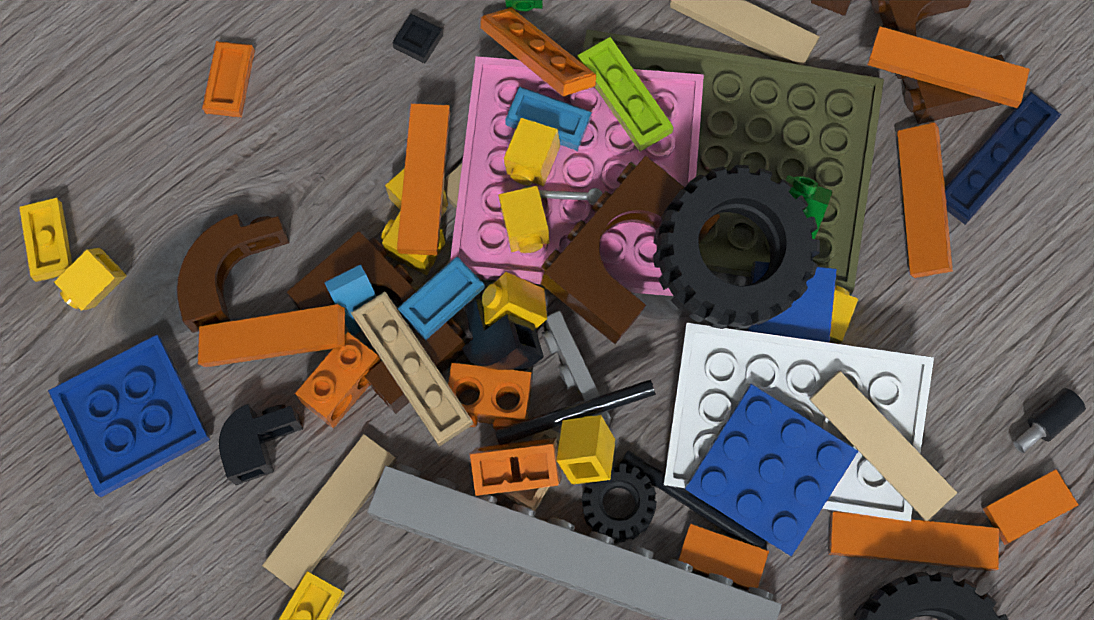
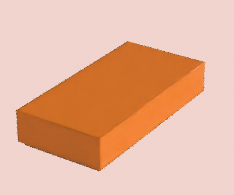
M216 41L202 106L205 114L242 118L255 54L253 45Z
M1055 469L983 508V511L993 527L999 528V537L1004 545L1077 507L1078 503Z
M690 524L678 561L693 566V571L709 576V573H714L733 580V585L749 590V587L758 588L769 551Z

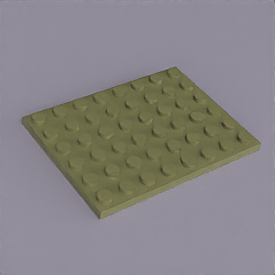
M587 29L582 52L611 37L633 69L704 75L696 177L700 174L705 176L711 169L724 166L729 171L735 165H748L750 173H756L760 168L772 172L770 180L775 183L782 179L786 180L787 175L792 177L806 176L815 180L818 186L832 190L828 207L815 239L820 241V253L813 257V262L818 265L817 267L837 269L835 285L848 290L850 295H852L855 287L884 79ZM730 212L718 213L720 218L699 243V251L705 265L711 271L751 278L753 262H770V248L765 234L755 222L743 215Z

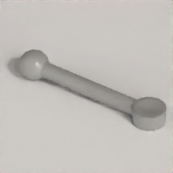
M592 188L589 192L539 190L541 198L588 200L591 205H594L603 194L598 188Z

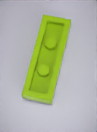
M611 37L578 55V60L596 74V85L594 87L639 152L673 133V125Z

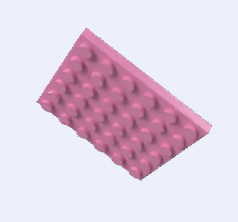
M476 56L450 262L458 257L479 279L497 281L505 272H508L530 283L540 284L545 272L541 266L555 249L562 253L570 243L567 236L580 220L588 223L596 213L592 210L594 205H591L588 200L541 198L549 229L550 244H543L540 250L532 253H521L520 250L511 252L498 194L520 190L527 186L517 183L507 174L503 159L516 130L506 126L505 119L519 87L592 112L590 123L578 151L561 145L544 187L534 183L530 186H538V190L589 192L592 188H598L602 193L608 191L610 194H613L620 185L616 180L630 162L637 166L645 155L684 187L696 177L704 75L633 69L673 125L672 134L639 152L595 87L563 97L520 60ZM635 222L622 223L609 229L600 238L599 252L605 269L631 293L674 296L669 288L663 290L658 280L662 275L660 267H654L653 255L657 251V245L653 243L656 231L653 227Z

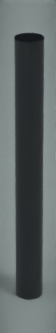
M650 379L497 429L495 434L499 445L507 444L562 426L563 420L593 416L656 395L655 389Z
M628 450L622 458L620 464H627L626 468L633 469V467L639 469L640 474L643 477L646 475L652 485L734 538L759 548L764 546L766 540L688 492L685 488L664 485L665 473Z

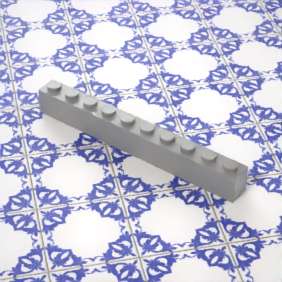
M398 464L397 469L385 466L367 511L374 520L657 620H777L782 605L772 601L774 595L762 589L749 587L748 592L732 587L733 580L714 573H709L708 578L692 573L693 566L687 563L669 559V563L665 564L652 559L654 553L647 549L630 545L629 550L614 546V539L607 535L591 531L589 537L574 532L575 526L567 521L552 518L551 522L548 523L535 518L536 512L517 504H513L512 509L496 504L498 499L489 494L475 496V491L473 496L459 492V485L452 481L436 477L435 482L419 478L421 475L420 471L402 464Z

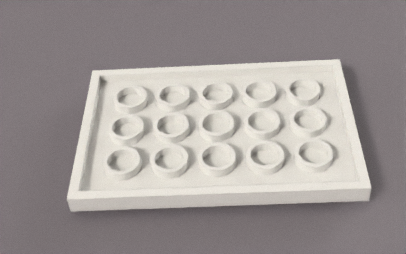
M686 323L664 485L685 488L750 383L856 449L809 400L837 371H841L920 453L934 358ZM859 451L822 508L910 522L912 515L910 504Z

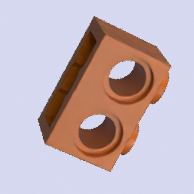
M347 332L345 334V347L333 348L296 391L295 395L306 408L334 429L369 387L364 376L379 364L381 360L375 352Z
M451 362L448 385L457 399L463 391L468 389L475 390L480 394L475 403L471 405L461 404L473 421V425L470 427H476L477 422L493 424V429L497 430L528 419L533 384L532 372L495 370L477 365ZM506 394L515 395L520 400L519 404L511 410H504L498 406L499 399Z
M557 437L476 447L470 453L475 496L559 486L562 474L561 467L556 461L558 453Z

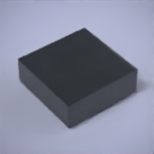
M410 13L392 42L393 48L426 64L444 35L443 29Z

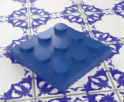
M158 335L48 390L95 494L99 497L107 495L211 440L162 339Z
M750 383L686 484L685 490L792 557L855 458L858 450Z

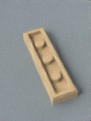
M671 0L670 8L781 62L805 65L820 37L746 0Z
M386 292L381 293L351 312L353 318L439 447L473 425L472 419Z
M837 371L809 398L811 403L925 521L934 516L957 494L954 488L841 371Z
M363 434L262 566L296 591L306 572L311 573L376 489L385 466L392 468L397 461L396 457Z

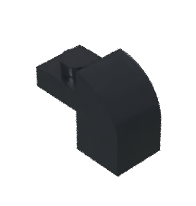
M474 298L464 306L469 322L468 327L473 340L462 348L466 357L473 364L495 370L525 371L544 358L533 323L506 314L493 325L488 326L485 325L482 300Z
M247 404L234 411L228 417L220 432L219 452L226 477L233 484L239 485L274 472L265 442L303 430L299 414L292 405L288 407L283 404L271 406L262 412V416L258 417L257 413Z

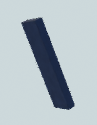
M1030 92L1019 107L1010 114L945 188L947 211L966 225L1062 114Z

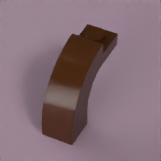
M236 213L209 227L190 247L180 268L177 297L182 320L192 333L198 332L199 326L230 322L224 298V285L229 272L240 260L252 254L289 243L286 229L279 216L273 218L270 216L259 217L251 221L250 225L244 226Z

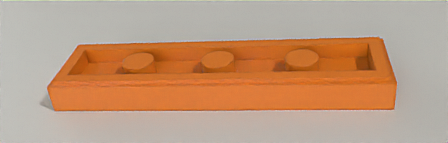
M512 7L481 17V29L563 97L596 85V74Z
M879 26L867 64L868 66L1014 108H1018L1022 102L1030 71L1029 68Z
M411 103L397 242L398 254L438 256L450 121L449 105Z
M934 122L898 130L910 275L918 278L953 272L939 127Z
M336 304L199 326L198 365L212 367L345 347V308Z
M833 511L830 514L828 555L996 571L999 564V528L911 519L910 522Z

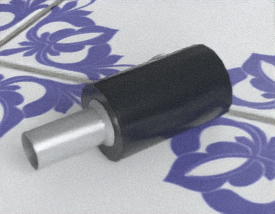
M1063 388L1028 418L1030 428L1014 441V446L1018 451L1024 453L1040 438L1047 442L1051 441L1086 410L1084 402L1074 391Z

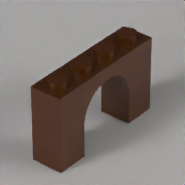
M871 0V4L875 14H880L883 23L882 27L917 37L916 24L922 19L940 13L967 8L972 0ZM1002 54L990 57L1005 62ZM896 74L898 79L903 80L906 89L905 102L907 109L911 113L914 112L918 124L1004 105Z
M646 155L637 166L632 162L626 166L616 180L620 183L619 187L613 194L605 191L592 207V210L596 212L588 223L580 220L567 236V239L570 241L569 245L562 253L555 249L541 266L545 272L540 284L614 344L620 340L646 307V304L607 272L600 257V238L612 227L628 222L645 224L657 230L665 209L679 191L685 188ZM719 214L712 216L705 222L699 233L698 244L720 218Z
M358 231L289 289L287 293L299 310L335 305L325 282L358 265H361L376 296L386 292L390 299L402 305L417 291L410 285L413 279L400 264L393 267L384 258L388 255L384 247L374 237L367 240ZM449 319L426 341L408 323L409 328L441 374L451 366V362L454 363L464 354L462 347L465 345L462 339L466 335L452 319ZM382 361L364 376L369 386L395 414L409 403Z

